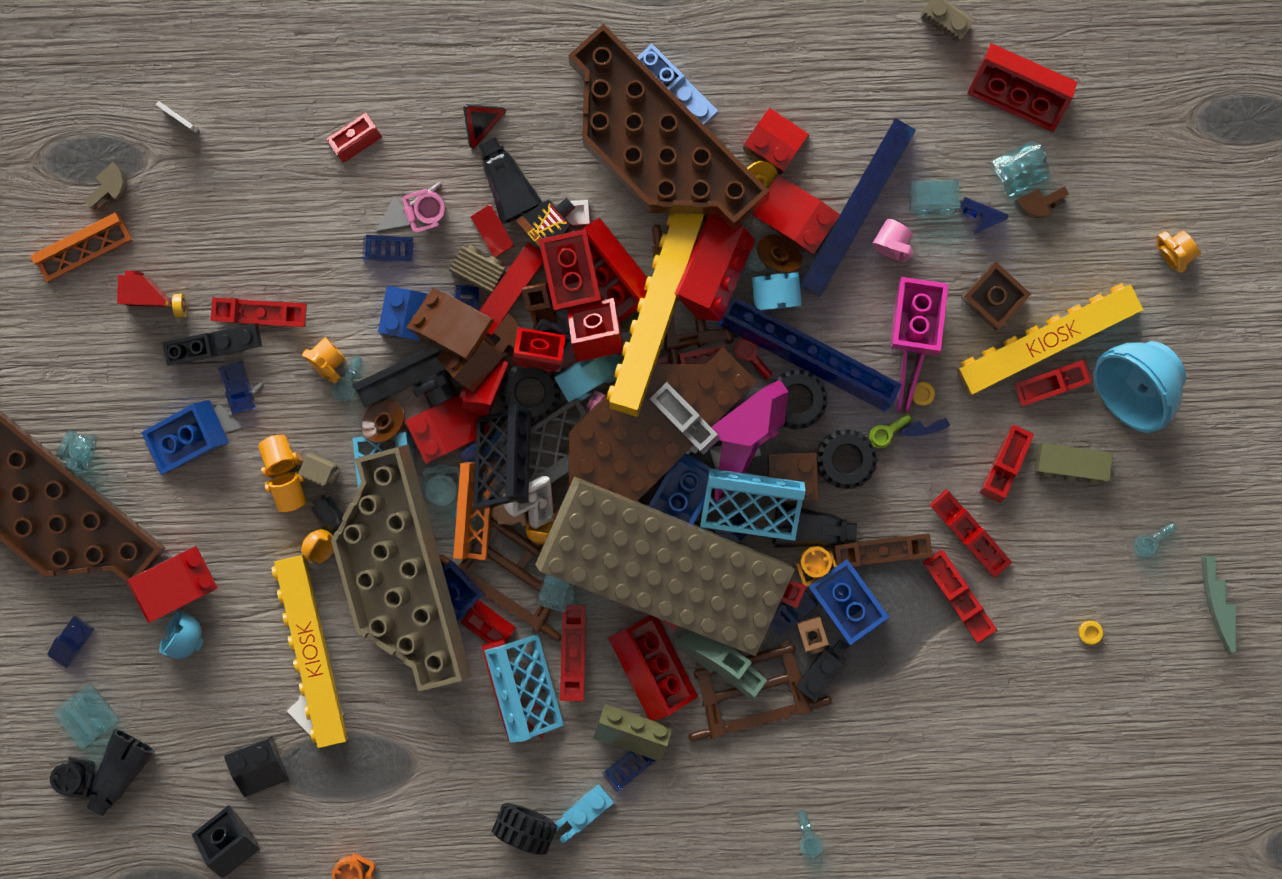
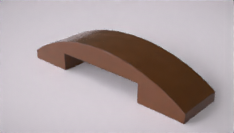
M930 533L835 545L837 566L847 559L853 567L869 564L933 557Z

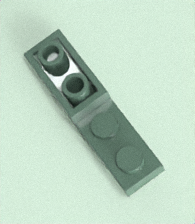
M684 629L674 643L709 672L712 673L715 670L751 700L756 697L767 681L765 677L750 666L752 663L750 660L726 644L688 629Z

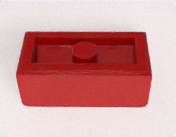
M364 113L327 138V141L342 163H345L381 139L382 136L367 113Z
M491 204L471 216L493 257L496 258L515 247Z
M477 600L461 622V624L487 643L502 639L506 642L516 629L515 626L480 600Z

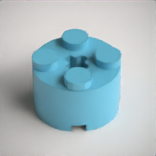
M799 272L752 277L755 311L802 306Z

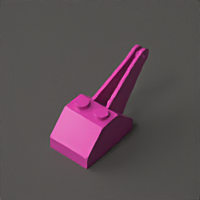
M906 277L900 278L890 333L891 349L902 350L897 412L901 411L908 351L917 352L907 391L905 413H909L925 354L939 356L941 352L948 284Z
M781 380L762 388L711 427L719 435V440L722 441L718 470L746 473L759 445L761 446L780 434L778 429L785 424L788 390ZM715 489L716 501L724 497L723 490ZM729 499L728 501H726V502L723 503L722 505H725V504L731 502V500Z

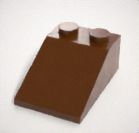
M432 288L406 328L423 343L469 361L494 323V320L451 295Z

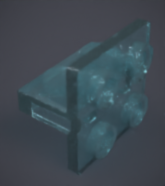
M1034 140L991 161L994 170L1003 181L1005 192L1009 197L1050 177L1044 147L1041 143L1036 144Z
M92 684L86 685L78 693L69 697L62 703L63 705L53 712L81 749L87 747L119 721V717Z

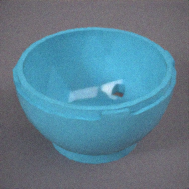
M1153 341L1147 343L1131 342L1113 347L1098 358L1094 370L1096 390L1108 409L1123 423L1139 432L1149 433L1162 430L1176 415L1182 400L1186 372L1181 360L1170 348L1162 343Z

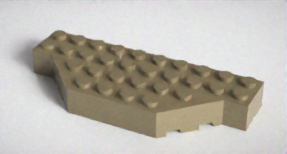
M409 444L356 458L355 462L361 483L353 502L349 504L342 518L341 525L331 539L356 633L376 643V646L390 655L397 656L404 661V664L411 667L418 692L461 682L471 677L472 674Z

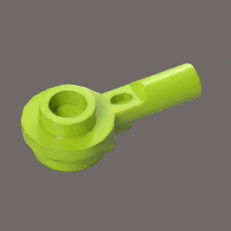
M908 413L889 426L877 425L873 427L869 432V439L872 441L873 447H887L892 441L893 434L912 422Z

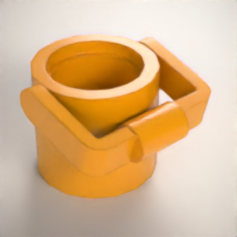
M1183 230L1173 238L1166 231L1157 235L1156 248L1175 272H1184L1187 265L1201 255L1194 240Z
M327 337L323 338L311 350L307 349L303 352L302 356L306 358L324 379L334 384L339 381L341 377L335 370L346 358Z
M285 435L268 437L258 445L265 466L261 470L266 477L272 478L284 474L304 462L300 453L292 452Z
M299 471L284 473L265 482L266 492H271L279 512L294 511L302 507L307 501L301 485L304 478L299 476Z
M821 546L806 547L800 554L799 562L795 563L802 584L807 587L826 575L832 565L833 568L837 567L832 551H826ZM802 570L809 576L815 578H813V580L806 582Z

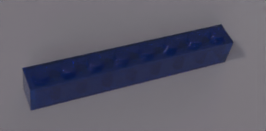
M897 118L892 121L842 208L840 216L830 229L800 282L801 288L818 298L821 297L916 129Z
M734 296L730 298L722 320L717 322V325L815 374L817 377L884 412L893 405L902 386L901 383Z

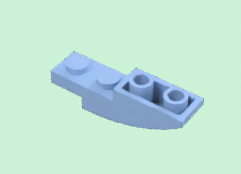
M653 44L649 45L637 57L704 126L708 125L719 114L718 110Z

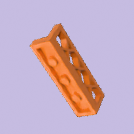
M113 213L30 255V258L35 265H38L45 281L48 283L131 241L132 238L120 214ZM119 226L125 237L116 242L109 240L110 230ZM105 233L104 238L100 237L99 235ZM93 238L103 240L101 248L97 252L87 250L89 240ZM84 243L83 249L77 247ZM74 248L82 251L79 261L75 263L65 261L69 250ZM85 253L91 254V255H89V256H87V257L84 258ZM63 254L61 259L56 258L57 256ZM51 259L60 261L58 271L49 275L43 263ZM64 263L69 264V266L63 268Z
M474 462L460 464L453 559L463 560L471 558L487 560L491 508L485 509L484 514L482 510H475L476 512L473 513ZM487 467L486 469H488V475H489V473H490L492 470H491L489 467ZM488 490L484 492L486 499L491 494ZM477 514L484 521L483 528L478 532L472 526V519ZM475 538L482 544L481 554L470 553V543Z

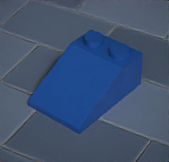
M387 285L378 333L422 342L406 327L428 294Z
M210 400L194 403L141 432L160 475H164L212 453L229 443Z
M685 453L668 470L648 506L694 524L704 505L709 468H713Z
M848 559L808 586L850 647L889 620L887 613Z

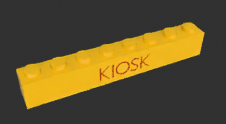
M1120 283L1110 288V294L1103 297L1100 293L1088 299L1090 304L1084 307L1078 304L1067 310L1068 315L1060 318L1059 314L1045 320L1047 325L1041 328L1035 325L1024 331L1025 336L1017 339L1015 335L1003 341L1005 346L997 350L993 346L982 351L983 357L977 360L974 357H970L960 362L962 367L958 368L957 371L968 394L972 395L1142 311L1143 308L1132 285L1124 286L1123 283Z
M303 555L274 561L275 566L272 567V574L274 580H278L280 585L277 595L280 604L284 603L286 613H283V621L285 627L290 628L291 636H288L290 649L295 650L297 659L293 660L296 673H300L302 682L299 683L301 696H306L307 706H304L307 720L311 719L313 729H310L311 740L313 743H317L318 748L346 742L348 736L307 561Z

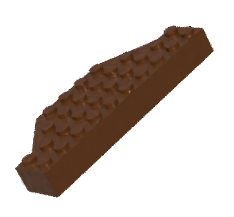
M604 24L568 55L570 66L584 79L583 146L649 213L717 214L735 231L769 199V190Z
M721 347L705 364H656L638 417L610 409V400H607L606 394L568 432V489L575 476L637 502L693 446L649 398L667 382L712 427L757 381L724 347ZM560 508L551 516L554 521Z
M0 410V541L44 577L113 571L127 583L126 580L148 570L166 547Z

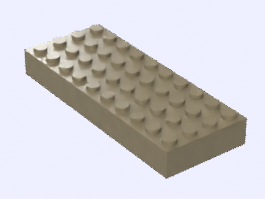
M575 476L535 564L542 573L756 656L795 570L787 562Z

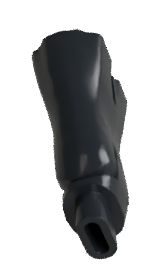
M496 137L479 145L483 154L481 158L483 160L484 172L502 224L522 216V212L526 214L543 203L513 157L504 150L503 146L499 145Z
M781 503L787 513L796 507L795 505ZM778 507L775 509L774 521L784 515ZM801 507L795 541L773 538V548L833 546L839 543L845 544V541L855 542L857 523L847 522V519L842 520L832 514ZM788 519L777 525L780 531L791 533L792 525Z
M114 729L92 783V793L89 795L91 800L87 808L104 816L107 808H111L120 799L155 751L152 747L122 730Z

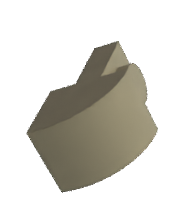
M112 162L95 177L101 186L88 196L84 202L95 210L96 208L101 209L106 206L110 201V196L115 200H121L126 191L127 180L124 171L117 163Z

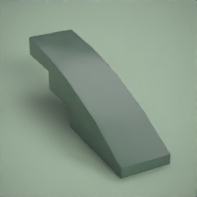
M1201 556L1205 594L1215 628L1225 649L1229 652H1236V604L1226 603V580L1216 579V557Z

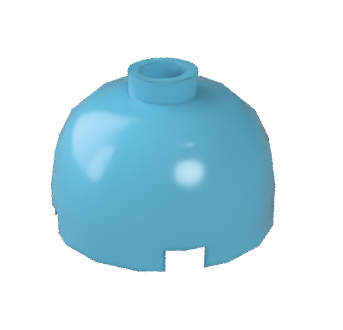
M177 611L165 629L168 633L166 640L161 639L159 653L175 659H184L189 657L194 651L198 652L204 642V639L201 638L202 628L199 621L187 612Z

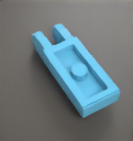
M600 784L596 785L565 811L563 816L555 822L558 827L557 830L566 821L572 826L569 831L560 837L559 841L562 844L576 832L579 833L614 803Z

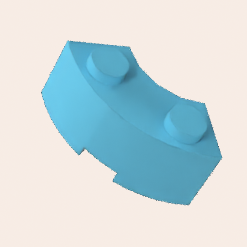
M616 354L576 362L561 371L554 378L568 402L576 398L578 401H582L590 396V390L603 382L608 384L616 380L617 378L614 377L618 363L621 364Z

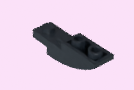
M258 323L163 342L167 366L262 347Z

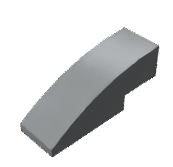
M667 382L649 398L703 455L720 439L719 435Z

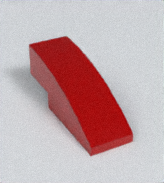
M1086 359L1015 383L1014 386L1021 405L1025 406L1093 382V378Z
M1014 424L1011 426L979 492L980 494L999 503L1006 498L1034 437L1033 433Z

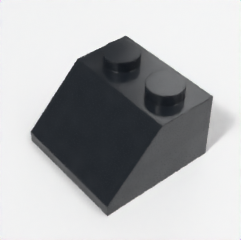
M272 735L224 755L231 777L244 797L289 780Z
M230 805L192 834L207 867L222 879L260 850L252 832Z

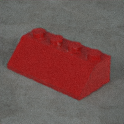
M990 43L967 94L1054 133L1074 96L1078 82Z
M717 214L708 215L674 293L692 314L701 320H722L755 242V239L745 227L740 225L733 231Z
M599 217L582 230L586 229L601 301L614 298L619 323H621L637 310L640 299H645L647 291L644 288L647 276Z
M649 615L608 637L649 720L656 721L667 717L698 698L669 637L657 617Z

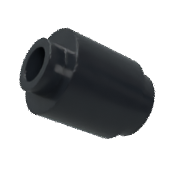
M322 495L312 502L314 507L311 510L323 528L326 527L330 531L342 523L343 514L331 496L326 498L325 495Z

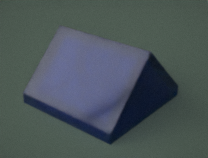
M450 560L443 567V572L455 616L458 620L484 593Z

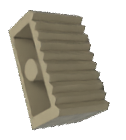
M931 0L921 13V18L924 17L925 21L928 20L929 23H932V26H936V29L940 28V32L944 31V34H947L956 43L960 42L974 23L973 19L947 0Z
M470 244L468 248L462 246L449 272L491 294L506 270L502 267L503 262L493 256H490L489 259L481 256L482 251Z
M307 453L298 474L322 486L335 484L340 473L337 470L339 464L316 454Z

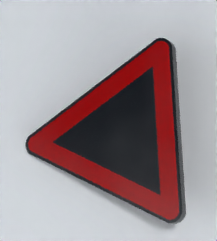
M464 105L463 110L469 147L474 149L506 113L504 107Z

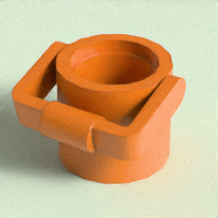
M353 853L352 856L343 857L337 862L331 876L332 879H374L375 876L373 874L376 870V864L359 854ZM363 863L370 866L366 874Z

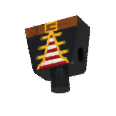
M567 197L557 206L548 199L516 221L540 247L539 239L568 232L572 224L566 217L576 207Z

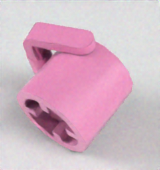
M423 189L403 197L405 207L403 210L407 222H410L414 232L439 226L437 221L443 217L445 211L444 201L440 195L428 191V189ZM418 196V197L415 199V202H414V210H413V207H412L411 204H410L409 198ZM416 217H417L421 222L427 223L428 225H425V226H422V227H418L417 222H416V220H417Z
M886 219L872 242V246L884 257L906 262L913 255L912 246L907 245L913 233L903 224L892 219Z

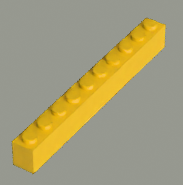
M669 214L667 226H670L668 233H663L659 247H662L660 255H655L652 268L655 271L652 277L648 276L644 288L647 291L645 299L641 298L639 301L637 312H640L638 320H633L629 332L632 334L630 342H625L622 356H625L622 364L618 363L614 375L617 378L615 387L610 386L607 394V400H610V409L635 417L639 415L678 300L674 293L699 238L707 214Z

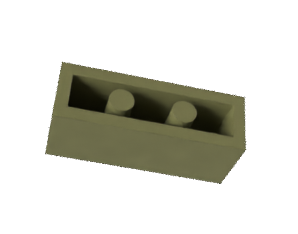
M1038 443L1035 471L1041 472V477L1055 479V474L1065 475L1064 480L1078 482L1079 477L1088 478V483L1102 485V481L1110 480L1113 453Z
M605 704L593 738L661 762L673 728Z

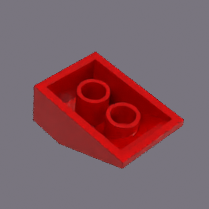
M777 174L768 187L769 199L752 215L806 253L814 254L840 214Z
M586 229L539 239L554 311L601 301Z
M460 395L405 420L426 464L476 440L477 418L483 416L461 408L463 400L459 399ZM488 423L485 424V435L490 430Z
M197 546L126 580L148 623L218 589Z

